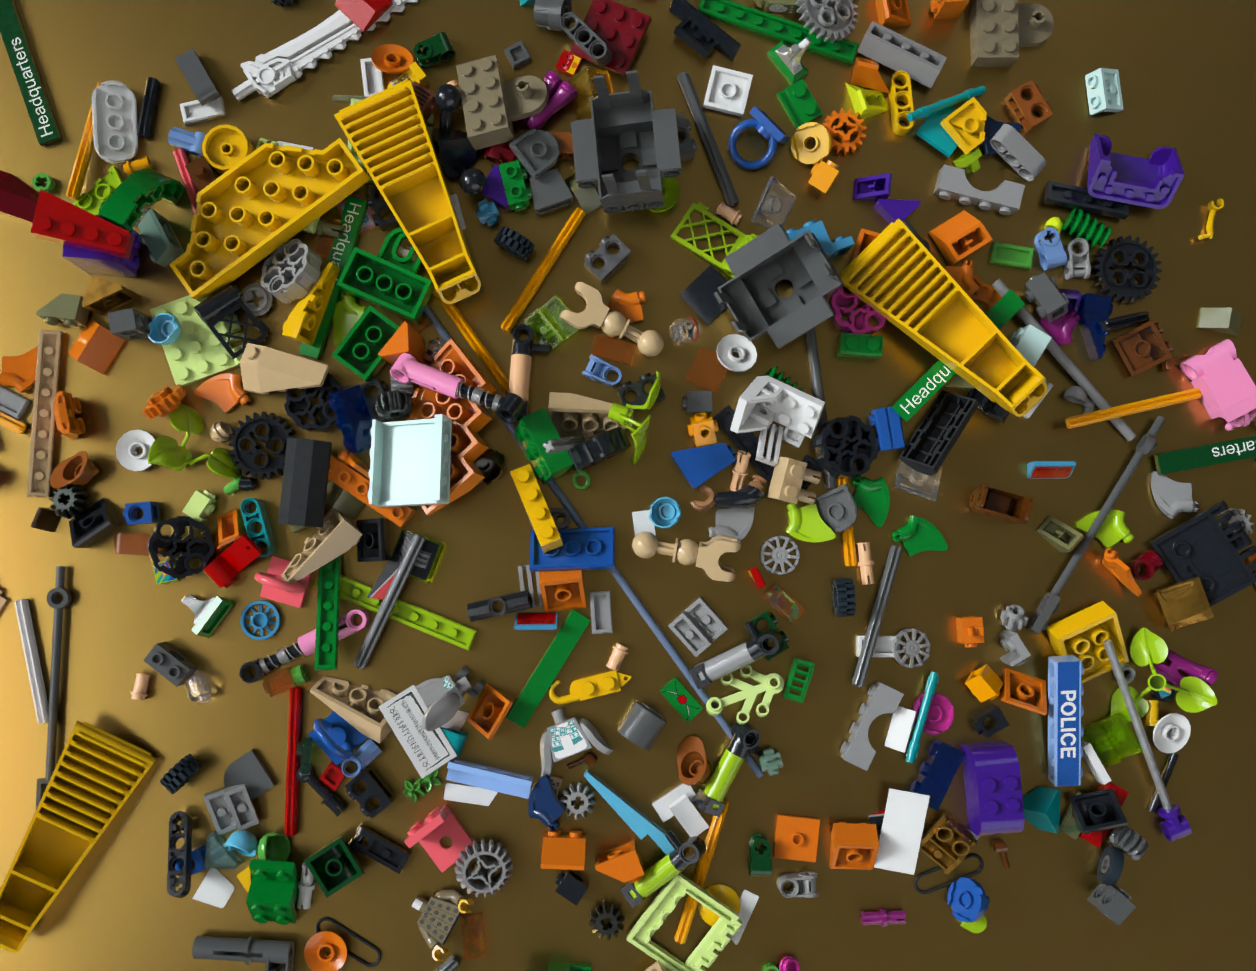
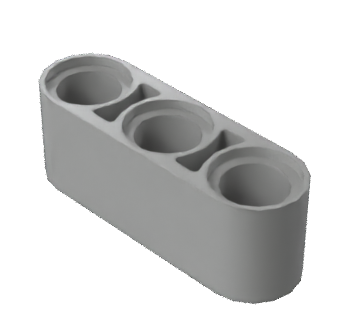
M1003 124L990 140L991 147L1027 181H1033L1046 166V160L1015 128L1008 124Z

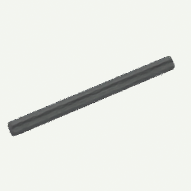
M682 72L677 76V79L726 202L730 207L735 206L739 203L738 196L689 73Z
M415 533L354 661V665L357 668L364 669L373 653L426 540L421 534Z
M892 545L890 548L852 680V685L860 688L864 687L903 551V548L897 545Z

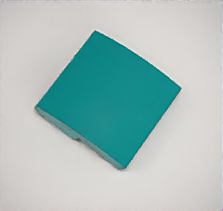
M952 106L929 114L915 133L948 158L958 145L940 123L956 110Z

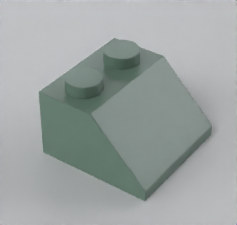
M149 210L138 224L141 232L139 235L141 236V241L148 246L150 250L148 255L153 263H158L165 267L184 254V251L168 220L155 210Z

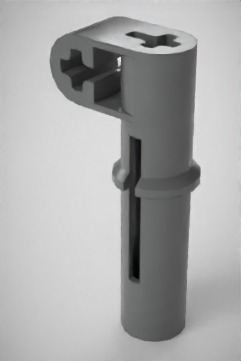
M197 936L193 943L192 956L194 959L244 961L247 965H250L252 962L266 963V971H294L295 946L293 941L260 940L254 936H250L249 939Z

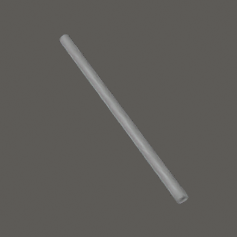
M1000 278L991 285L1001 297L1010 290ZM1024 306L1016 313L1026 326L1031 324L1049 335ZM1051 338L1046 346L1047 350L1076 383L1084 389V392L1100 410L1111 408L1112 406ZM1122 417L1110 419L1111 423L1127 441H1131L1137 436Z

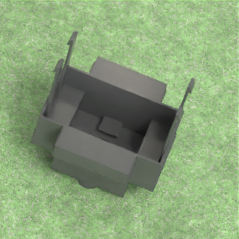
M637 70L626 71L630 91L610 94L604 75L593 76L598 96L590 99L592 118L571 122L577 185L579 188L584 189L598 187L599 199L605 213H619L663 206V179L677 177L682 174L675 108L655 110L652 90L646 91L641 89ZM629 160L639 162L638 167L634 170L623 168L624 164Z
M778 223L725 257L726 263L735 277L719 286V292H715L714 295L719 304L726 303L736 320L731 322L735 331L743 332L749 341L754 342L769 333L777 348L780 349L835 315L827 301V296L845 285L813 232L807 230L791 241L783 226ZM784 280H790L793 284L792 294L786 298L780 297L777 292L779 283Z

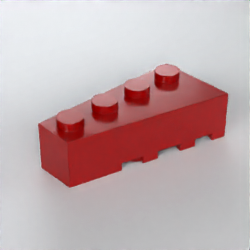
M40 189L31 233L37 239L130 259L134 237L129 231Z

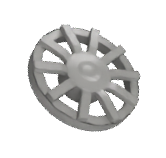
M786 536L769 538L763 544L760 551L762 565L767 571L776 575H784L793 571L800 558L798 546L792 539ZM779 539L785 540L782 547H780ZM776 540V548L770 544L771 541ZM788 542H790L793 547L786 550L785 548ZM766 546L770 547L772 552H764ZM795 549L796 556L788 554ZM764 555H770L771 559L764 561ZM788 558L795 559L793 565L787 560ZM774 561L773 568H769L767 564ZM785 562L791 568L785 571L783 563ZM778 564L781 566V572L775 571Z
M907 628L896 635L892 647L893 655L900 665L907 668H917L922 666L927 658L930 657L931 645L925 633L918 629ZM908 632H912L911 640L907 634ZM916 633L920 635V637L917 640H915ZM903 635L906 638L904 642L900 640ZM923 639L925 644L920 645L919 643ZM898 643L902 645L901 650L897 649ZM925 647V652L921 651L920 648ZM904 653L905 656L901 659L898 654ZM918 654H922V655H923L922 659H920V657L918 656ZM910 656V663L906 664L905 661ZM914 657H915V658L917 659V661H918L916 664H913V662H914Z

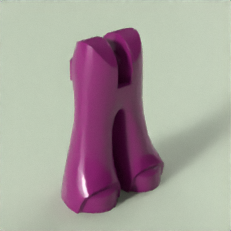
M548 71L544 78V83L549 93L546 107L536 115L519 120L523 124L528 125L531 130L541 129L554 113L578 97L577 90L569 82L562 81L553 71Z
M1168 649V655L1165 659L1170 662L1168 666L1163 662L1154 664L1155 670L1179 688L1180 681L1184 678L1178 672L1179 669L1189 676L1203 680L1209 686L1216 681L1218 676L1217 670L1194 663Z

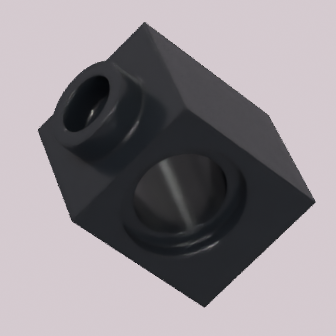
M994 704L971 716L974 721L972 723L974 730L978 735L981 734L987 738L1009 726L999 706ZM991 717L992 724L985 727V719Z
M566 870L565 873L561 871L554 882L557 884L555 892L576 906L589 887V882L572 870Z

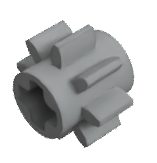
M1010 605L1006 607V610H1002L1000 619L1003 620L1002 625L1006 629L1017 631L1022 630V627L1027 625L1029 617L1025 616L1026 611L1021 606Z

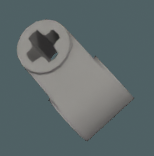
M1077 238L1064 246L1067 263L1064 265L1063 273L1066 280H1070L1072 277H1082L1083 279L1090 277L1089 245L1085 239ZM1073 245L1079 248L1078 254L1073 251Z
M817 872L783 873L777 878V887L786 898H814L819 896V892L816 890ZM791 881V888L783 889L784 883Z

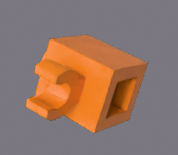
M956 617L958 643L964 644L965 647H978V643H984L982 617Z

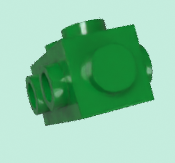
M519 160L500 164L499 169L510 211L518 212L525 210L527 206H530L529 199L533 198L530 186H525L524 179L528 178L525 167H520Z

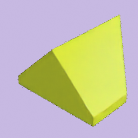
M845 83L855 113H859L858 119H865L888 111L882 91L868 90Z

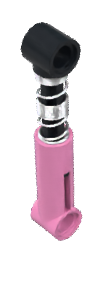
M408 353L401 354L390 369L391 376L401 383L410 381L455 399L459 397L461 399L467 398L469 402L479 406L485 405L487 409L492 408L499 419L509 424L516 421L525 406L524 400L514 393H508L505 396L489 394V391L486 392L485 389L480 387L473 388L472 384L470 386L465 385L464 379L419 363L415 357Z
M355 609L339 617V627L344 624L347 625L346 628L339 631V641L365 629L370 624L371 617L368 611L365 609ZM356 614L362 616L363 621L361 625H357L354 622ZM316 629L298 637V643L293 642V645L285 646L276 651L275 654L268 655L267 658H258L243 664L239 673L241 679L246 683L259 681L272 672L274 668H280L281 665L292 662L293 659H297L300 655L309 656L315 653ZM251 666L257 670L255 677L251 676L249 672Z

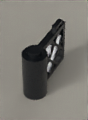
M228 284L193 308L234 360L244 353L246 348L245 341H250L251 344L259 343L268 336L267 331L269 328L262 319L257 321L241 299L243 294L236 285L232 287ZM242 308L247 315L246 323L234 321V312ZM229 315H231L230 320L225 319L226 317H228ZM220 321L230 323L228 334L219 333L214 325ZM232 324L245 326L243 337L231 335ZM247 327L257 328L262 335L256 339L246 338ZM230 338L243 340L242 348L236 353L229 347Z

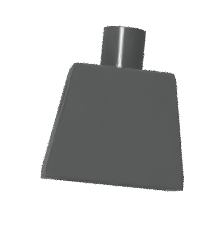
M558 169L546 171L535 180L530 177L534 208L537 216L574 203L573 196Z

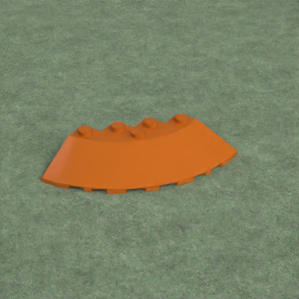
M452 338L434 356L433 359L435 360L430 367L465 380V385L470 386L472 384L473 388L480 387L485 389L486 392L489 391V394L497 390ZM420 385L414 391L412 410L407 420L432 419L436 414H443L452 419L449 503L468 493L485 478L474 461L489 447L477 432L493 418L483 405L479 406L469 402L467 398L461 399L459 397L455 399ZM448 504L421 505L426 515L429 516Z

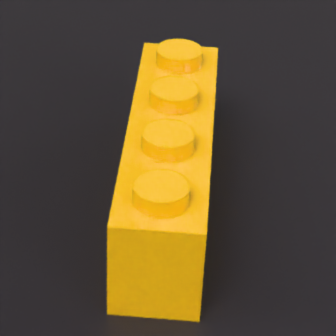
M530 464L510 471L543 553L563 546L558 529Z

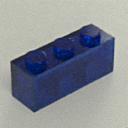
M360 384L349 385L328 393L330 397L329 404L335 411L337 417L336 424L342 431L345 448L352 453H360L370 449L372 443L370 433L372 419Z
M936 739L929 747V756L926 762L924 761L919 768L920 775L917 781H913L910 792L929 795L928 807L938 811L965 753Z

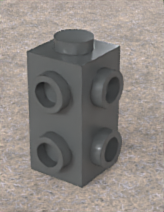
M1045 272L1031 277L1025 283L1027 290L1025 295L1030 303L1034 302L1036 304V311L1041 318L1045 317L1050 323L1068 313L1067 304L1069 300L1063 292L1059 293L1056 289L1058 286L1052 277L1048 278Z

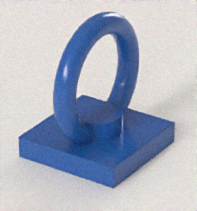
M756 106L749 112L754 118L746 119L737 124L728 140V150L732 160L738 166L748 170L759 169L767 165L776 153L777 141L785 144L790 139L762 109ZM750 127H755L769 141L767 153L757 161L743 159L736 148L739 134Z
M334 711L325 719H316L313 724L314 730L308 734L336 765L340 764L344 759L351 758L353 750L367 738V736L360 733Z

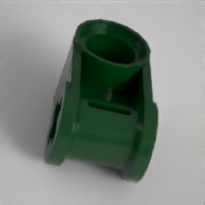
M446 32L437 33L431 38L418 42L413 50L417 64L422 68H429L439 62L446 61L456 53Z
M761 833L753 834L749 839L748 870L750 877L772 876L771 847L765 835ZM759 842H762L763 844L760 846V849H757L756 846H759Z

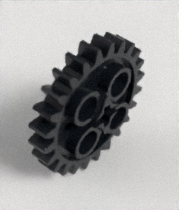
M1131 235L1125 239L1123 236H1120L1116 240H1110L1109 244L1106 243L1102 246L1103 250L1096 252L1099 257L1093 259V262L1097 265L1092 267L1091 270L1097 271V274L1093 275L1092 278H1098L1099 281L1095 286H1102L1100 293L1108 292L1106 295L1107 299L1114 296V302L1121 299L1122 304L1128 301L1134 303L1137 299L1140 301L1145 296L1152 294L1151 290L1157 288L1154 282L1160 281L1161 278L1156 276V274L1162 272V270L1156 266L1161 264V261H1155L1154 258L1159 254L1151 253L1154 248L1153 246L1148 249L1146 248L1147 241L1140 244L1139 237L1132 241ZM1114 255L1119 257V263L1114 260ZM1135 256L1140 259V264L1136 263ZM1113 275L1117 276L1119 283L1114 282ZM1134 277L1138 278L1139 285L1134 282Z
M262 411L260 417L258 413L254 412L253 419L246 415L247 422L239 420L238 422L241 427H233V430L237 432L236 435H229L230 438L234 439V442L228 443V446L234 449L228 452L231 455H235L231 461L233 463L239 462L236 469L241 470L244 468L243 474L248 475L251 472V478L254 479L259 476V479L264 480L266 475L268 479H273V473L281 476L280 469L284 470L287 438H297L291 436L295 430L292 428L287 429L290 423L287 421L282 423L283 417L279 416L276 418L274 413H270L268 417L267 412ZM263 426H267L268 432L265 436H261L260 429ZM251 432L254 433L259 441L265 442L264 446L276 456L275 460L268 451L261 449L262 445L250 435ZM251 440L252 447L246 451L245 443ZM277 441H281L282 448L276 452L274 445ZM265 455L266 463L261 466L259 458Z

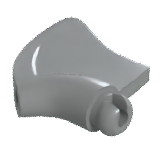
M1157 471L1151 473V490L1154 500L1162 513L1168 518L1174 519L1178 513H1191L1199 510L1197 508L1200 505L1199 502L1192 500L1191 483L1176 482L1163 474L1158 475Z
M755 506L749 508L716 509L715 527H709V537L726 535L738 538L741 541L752 526Z

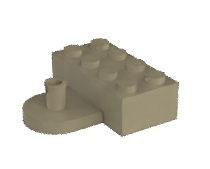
M970 0L971 67H1012L1019 58V47L1041 45L1051 35L1054 28V19L1051 12L1040 4L1018 3V0Z
M496 55L456 66L467 137L475 150L515 140L512 122L540 113L548 103L549 93L545 83L540 78L528 75L505 81L503 68Z

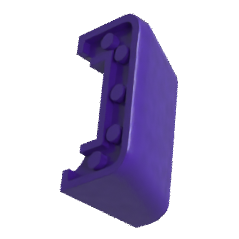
M1094 134L1090 143L1087 189L1092 197L1154 209L1165 208L1171 203L1185 176L1176 148L1159 147L1152 152L1149 159L1110 152L1112 148L1111 139L1105 135Z

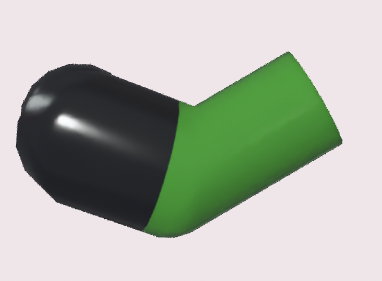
M239 476L224 487V491L228 495H232L237 490L250 491L255 488L257 481L251 477Z

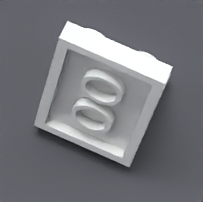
M757 376L739 397L730 430L735 433L766 430L775 421L812 438L825 402L770 376Z

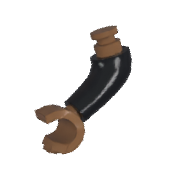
M752 475L751 479L753 481H750L749 485H744L740 490L717 492V495H714L711 488L701 484L700 493L706 494L709 498L703 502L695 500L690 502L693 509L701 513L709 512L714 505H716V508L753 507L763 500L765 493L763 492L764 487L762 485H765L767 481L761 476Z

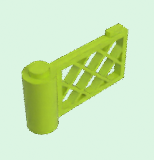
M693 202L672 233L671 239L720 268L731 278H734L735 276L727 265L725 258L721 263L714 259L713 252L725 249V254L728 256L758 236L742 233L708 212L709 207L703 203L698 202V204H695ZM694 210L702 214L703 221L691 223L690 216ZM717 223L720 226V232L709 234L707 224ZM704 225L706 235L694 237L692 227ZM690 228L692 238L682 239L678 236L682 229ZM733 233L738 236L735 243L726 245L725 234ZM722 235L723 246L712 248L710 238ZM707 239L709 249H698L695 241Z

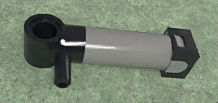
M746 622L745 627L751 640L691 667L689 672L698 690L768 655L775 654L782 644V637L779 632L768 630L759 636L753 622ZM765 639H773L775 646L769 647L765 643Z

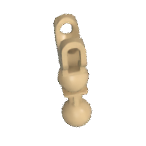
M583 282L576 283L575 291L585 299L586 309L580 313L564 310L559 315L561 320L576 329H585L589 326H594L598 329L601 327L606 335L611 337L618 336L619 340L622 336H625L636 342L639 351L648 357L656 356L662 351L664 340L659 332L655 330L642 332L629 325L630 319L626 320L621 312L616 310L609 311L610 308L604 305L602 296L597 289Z
M641 532L632 541V549L640 558H651L656 553L673 556L672 562L674 563L675 559L683 565H692L696 562L695 567L704 569L712 580L724 582L735 580L736 573L734 569L723 565L719 558L726 552L736 553L739 551L741 541L738 538L717 535L707 542L699 541V545L691 539H683L678 542L679 538H676L674 544L658 541L657 537L650 532Z

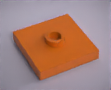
M777 814L773 858L816 862L820 819Z

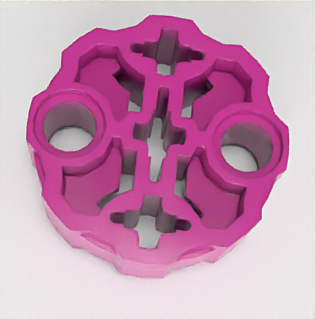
M843 287L835 291L829 299V304L835 313L832 316V323L838 330L846 333L874 334L885 325L887 319L872 307L870 308L867 303L853 311L858 304L864 301L854 293H845ZM846 315L847 319L842 322L840 318ZM869 318L876 319L877 327L869 324Z

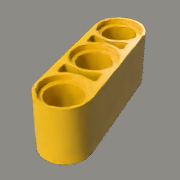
M900 70L893 74L887 89L890 92L888 93L892 130L896 135L904 136L913 127L915 120L910 122L907 119V113L914 111L910 76L907 72ZM895 81H900L903 86L896 85ZM897 101H903L905 106H899ZM899 121H905L907 127L901 126Z

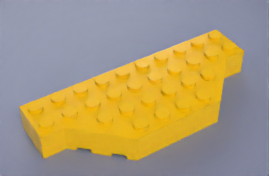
M338 138L324 150H307L301 147H283L264 143L197 193L195 201L197 207L195 214H193L190 228L192 232L190 244H187L186 252L169 265L190 296L202 302L236 280L371 178L341 138Z

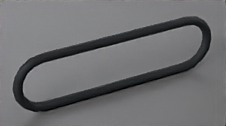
M966 855L964 860L970 857H976L979 859L981 865L977 871L965 875L963 877H972L974 875L979 874L983 870L984 862L979 855ZM938 866L917 875L914 880V887L920 894H929L947 887L953 882H957L959 878L927 891L920 890L917 886L918 879L942 869Z
M324 917L317 922L316 933L320 932L319 925L321 922L329 921L374 949L378 953V959L375 963L369 964L348 950L347 955L367 967H374L379 964L381 952L376 946L331 918Z

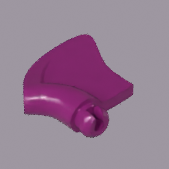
M1072 311L1069 315L1064 314L1050 323L1045 317L1038 323L1061 346L1073 342L1072 331L1077 325L1080 315H1076V312Z

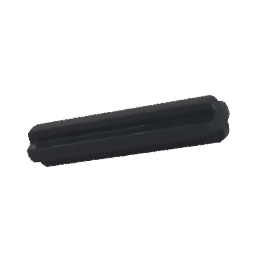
M148 77L146 81L137 136L144 139H149L160 84L158 79Z
M1137 312L1102 320L1100 323L1101 330L1103 332L1146 323L1150 320L1149 312Z

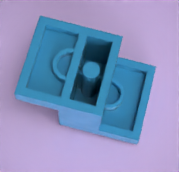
M812 220L805 223L801 229L796 230L792 228L786 231L791 241L807 230L813 232L830 260L847 254L854 245L852 236L847 238L840 236L833 239V243H831L822 220L818 222Z

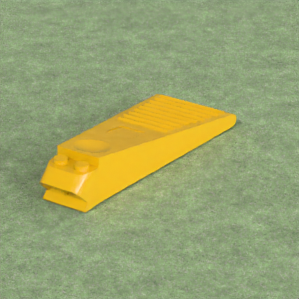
M411 80L398 83L339 110L338 113L334 114L336 120L428 271L441 300L446 304H453L477 293L481 288V282L475 270Z
M897 219L894 223L891 222L840 273V278L847 289L987 398L996 402L1015 416L1021 417L1027 414L1046 395L1048 386L1044 381L1046 378L1019 353L900 219Z
M77 720L0 888V948L19 953L32 929L157 758L151 756L152 753L85 721L82 723Z

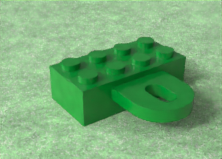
M402 228L394 229L387 235L377 256L354 246L336 285L344 292L418 324L435 287L431 280L417 274L422 261L419 256L416 262L411 260L414 253H416L413 246L406 257H398L397 250L401 246L402 241L407 238Z

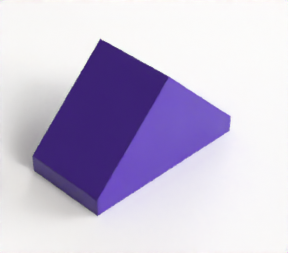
M495 165L487 176L486 188L480 195L489 202L494 201L496 206L503 210L509 211L510 208L498 165Z
M886 173L855 179L853 199L877 202L878 199H888L891 194L892 174Z
M878 199L874 208L890 224L891 222L894 223L897 219L903 222L920 206V201Z

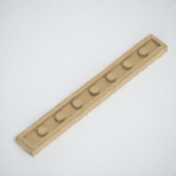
M39 329L26 496L50 498V477L53 466L56 426L53 404L59 387L62 331Z

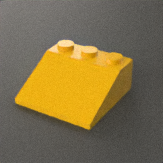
M1100 601L1046 628L1056 656L1074 655L1083 663L1084 674L1081 675V683H1085L1112 670L1103 644L1105 640H1112L1120 663L1129 662L1117 613L1104 601Z

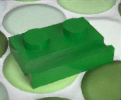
M803 79L776 94L795 130L799 126L813 122L823 115Z

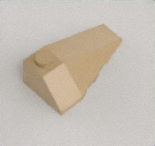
M247 343L240 360L243 389L262 395L269 394L270 391L285 392L287 389L292 388L306 389L323 386L330 368L328 365L251 343Z

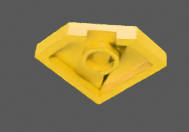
M972 97L943 119L940 125L965 155H968L985 140L984 125L987 112Z

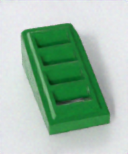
M793 656L783 698L801 703L804 702L816 663ZM797 666L807 667V671L799 670ZM795 673H798L801 675H805V678L800 679L794 677ZM792 681L802 683L803 686L798 687L791 684ZM790 689L800 691V696L789 693Z

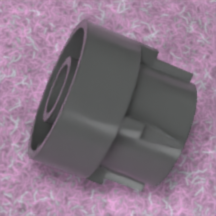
M535 0V23L540 27H546L547 30L564 32L560 26V19L565 13H572V0Z

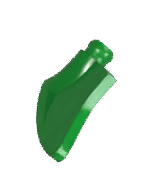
M854 476L852 484L856 485L857 488L853 498L857 506L867 513L877 527H882L890 505L889 489L884 478L880 477L872 480L865 476Z
M909 516L908 523L897 529V532L892 533L894 542L899 543L902 541L909 556L926 550L946 551L948 549L940 531L932 523L920 517Z

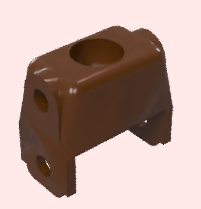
M986 483L980 484L977 489H974L969 500V507H971V511L975 514L1020 525L1027 523L1033 506V497H1023L988 487Z

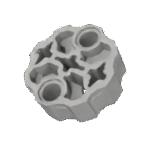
M292 239L273 251L271 256L265 260L261 269V285L283 303H291L293 300L302 299L319 280L322 259L318 253L300 239Z

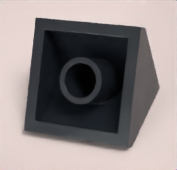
M105 498L86 509L85 512L80 513L79 517H74L69 521L73 547L89 548L123 525Z
M389 519L356 520V527L363 534L357 543L358 562L389 561L391 558Z
M1112 788L1069 797L1077 830L1084 834L1128 825Z

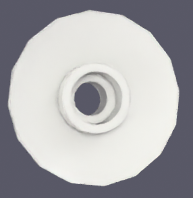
M730 334L723 337L717 345L716 353L718 360L728 370L745 372L751 369L756 362V348L745 336Z
M139 429L130 430L123 434L116 446V457L120 464L132 471H143L151 467L152 464H148V454L155 438L148 432ZM141 447L143 452L139 455L137 450Z
M1171 713L1162 717L1153 730V742L1156 748L1167 754L1175 753L1182 749L1190 737L1191 726L1188 719L1178 713Z

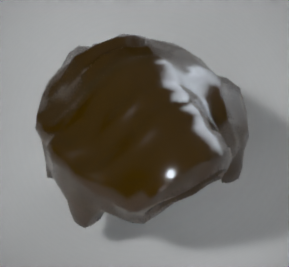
M487 449L474 461L485 477L479 483L489 486L494 480L499 479L503 473L504 455L502 453H499L497 450Z

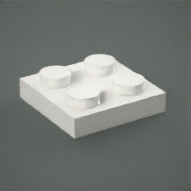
M713 65L703 108L743 117L753 75Z

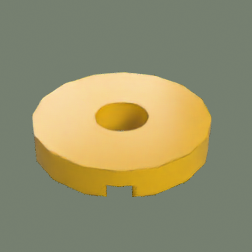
M808 122L799 126L791 139L793 156L801 163L807 165H815L820 163L821 160L824 161L832 148V137L829 130L824 125L816 122ZM810 138H815L816 145L813 149L807 148V141Z

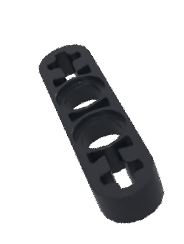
M177 811L169 820L167 891L173 897L183 898L189 893L191 888L192 817L183 811ZM181 818H183L184 822H181L180 825H177V823L181 821ZM183 837L184 845L177 849L176 842L179 838ZM183 859V868L176 871L175 865L177 861ZM182 884V888H179V890L177 891L176 887Z

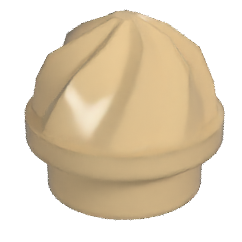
M224 421L214 423L210 429V436L216 442L227 441L230 439L229 435L232 434L231 427Z

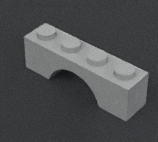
M944 164L939 170L933 194L939 195V198L944 200L954 199L963 205L974 204L983 210L993 209L999 211L1002 215H1011L1020 208L1025 185L1004 180L998 188L992 191H981L974 188L968 182L965 169Z
M879 681L870 686L867 693L869 698L866 703L861 705L858 712L860 716L857 722H853L850 727L849 733L851 735L848 741L843 742L840 753H842L841 758L865 771L868 770L876 753L868 739L870 724L879 715L895 713L904 695Z

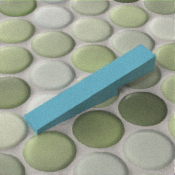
M587 769L584 772V777L641 840L648 834L666 855L674 850L665 837L667 832L592 771Z

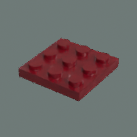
M593 0L584 23L605 42L611 51V60L606 65H598L575 42L570 52L588 62L627 77L626 71H629L652 18L612 0ZM585 36L582 42H587L590 36ZM604 49L599 50L596 56H601L604 53Z

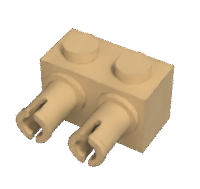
M779 457L778 464L774 467L767 497L792 504H797L798 501L812 505L815 499L808 498V496L816 498V493L801 489L802 482L804 480L818 484L821 479L814 478L813 476L821 477V472L806 468L807 463L787 457Z

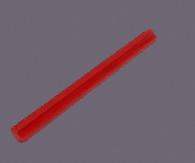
M292 687L289 690L284 835L288 837L297 834L299 780L296 777V773L300 765L302 688Z

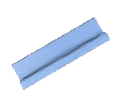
M456 758L448 762L447 768L449 769L446 780L529 799L533 776Z

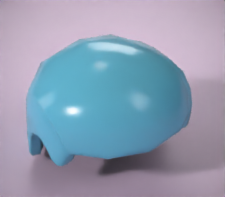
M160 313L148 324L150 334H147V336L153 343L169 345L175 343L180 337V321L173 314Z
M667 496L661 497L650 506L649 519L654 526L666 529L672 528L679 522L681 506L675 499Z
M238 830L230 835L224 847L229 846V851L236 849L245 856L255 857L259 842L255 835L249 831Z

